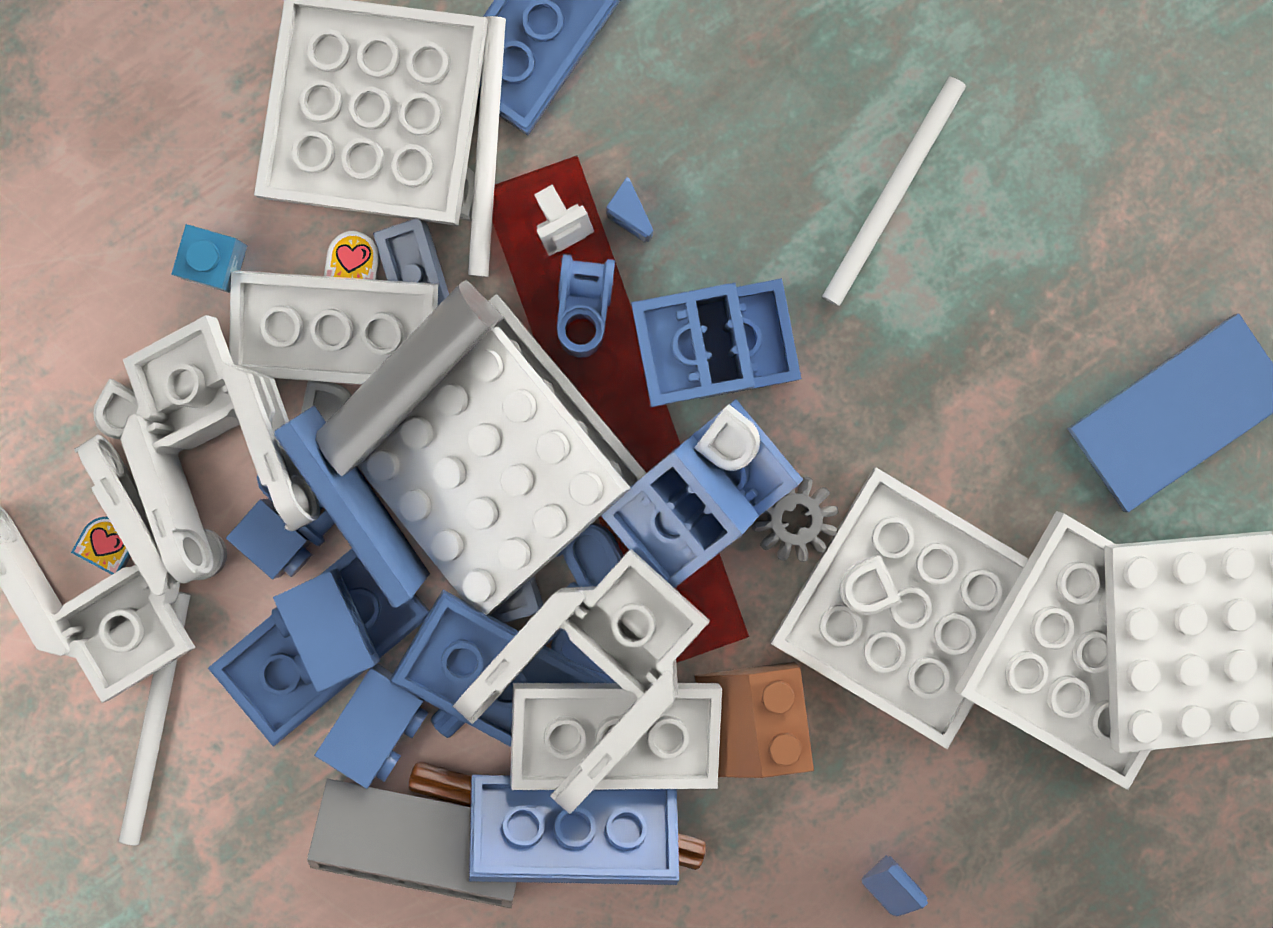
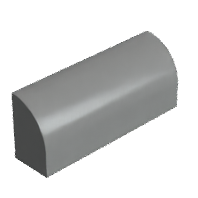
M467 280L460 283L317 431L316 440L320 450L341 476H344L364 462L473 347L504 318Z
M327 778L307 858L310 868L506 908L512 907L517 883L469 881L470 807L373 787L366 789L358 784Z

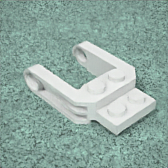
M205 315L123 359L139 407L136 414L128 417L120 440L165 568L175 580L184 584L189 583L209 573L213 568L212 551L180 463L179 452L185 449L192 450L238 425L241 426L261 485L268 487L279 516L287 524L285 529L295 531L319 518L320 506L318 498L274 436L275 430L289 422L275 380L246 367L233 364L217 318Z
M96 435L74 450L78 452L83 466L95 484L91 488L135 565L120 569L62 605L13 520L0 506V587L36 649L59 656L66 655L76 658L100 701L103 703L113 699L193 650L195 646L171 607L176 602L180 582L170 575L163 564L136 483L114 447L103 436Z
M631 549L598 586L561 588L555 592L463 693L453 707L473 724L560 628L564 629L568 633L570 641L625 691H630L637 696L636 702L551 794L550 797L566 812L571 814L674 702L678 695L676 658L705 628L710 620Z

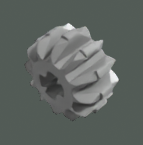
M803 477L797 493H795L794 489L763 512L768 514L767 520L756 521L751 525L754 532L771 530L772 533L760 543L764 550L772 548L781 540L777 558L782 561H786L790 556L792 545H795L799 561H808L809 553L806 543L810 542L815 550L824 553L827 547L817 537L819 532L821 531L831 536L837 534L838 529L836 527L823 524V517L837 515L839 513L838 507L826 506L820 508L819 504L830 494L829 490L825 487L817 490L811 497L808 496L812 487V478ZM796 504H799L805 509L801 512V515L808 516L807 524L805 527L796 526L794 532L789 533L785 529L789 523L782 522V514L785 510L793 511L796 508Z

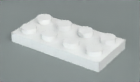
M233 271L231 272L229 353L234 365L246 367L270 378L363 384L438 307V284Z
M513 683L511 790H556L563 780L636 702L637 696L630 691H625L617 683ZM677 683L678 695L674 702L593 790L718 789L722 688L719 683Z

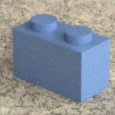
M337 568L273 597L277 606L272 609L275 624L284 638L291 635L299 655L294 656L297 671L306 685L313 682L317 693L363 672L381 661Z
M379 664L369 669L314 755L366 789H368L376 777L385 782L401 755L393 751L403 734L413 738L429 713L421 708L425 700L391 683L393 673Z

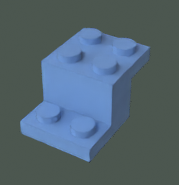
M782 278L736 287L734 282L631 302L651 407L696 398L705 399L801 380Z
M737 399L729 405L750 420L757 428L760 436L759 451L747 466L739 470H724L714 465L694 449L722 412L720 411L634 483L627 493L601 515L629 550L632 549L674 588L743 535L763 512L797 487L803 480Z

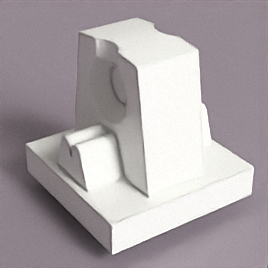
M553 185L534 194L547 219L536 226V231L549 256L568 248L594 232L583 205L579 207L576 204L566 209Z

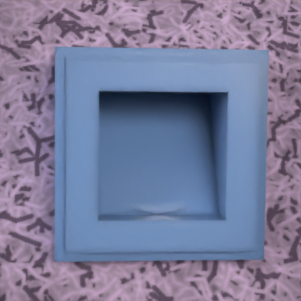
M626 177L606 207L607 218L644 243L646 241L649 242L653 236V228L630 179Z
M886 855L861 880L863 885L893 916H900L922 909L928 904V898L921 888L891 856L888 857Z

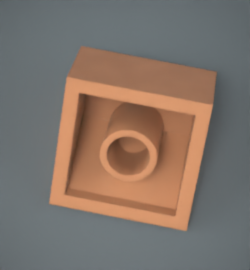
M796 662L694 675L695 683H719L722 688L718 777L766 778L814 771L801 669Z

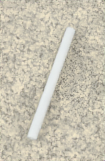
M496 16L486 17L488 25L480 88L468 275L478 277L489 276L506 24L505 18Z
M949 76L822 295V298L829 303L840 307L964 92L966 85L962 81Z
M179 591L176 602L171 607L184 627L191 594ZM177 659L153 673L119 842L122 844L136 846L140 843Z

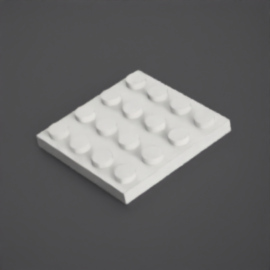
M284 0L254 196L260 199L397 218L420 219L426 222L458 226L482 74L488 25L486 17L352 0Z
M499 327L492 328L373 453L357 466L461 598L485 615H491L631 489Z
M874 467L838 526L837 534L831 538L827 545V550L822 553L770 640V643L948 749L974 705V702L956 693L954 689L1029 559L877 467ZM879 554L902 602L874 615L858 614L847 607L842 600L840 594L841 579L850 567Z
M1056 511L954 691L1129 790L1151 750L1118 753L1111 749L1104 545L1115 543L1068 515Z
M1273 531L1104 545L1111 749L1118 753L1273 737Z

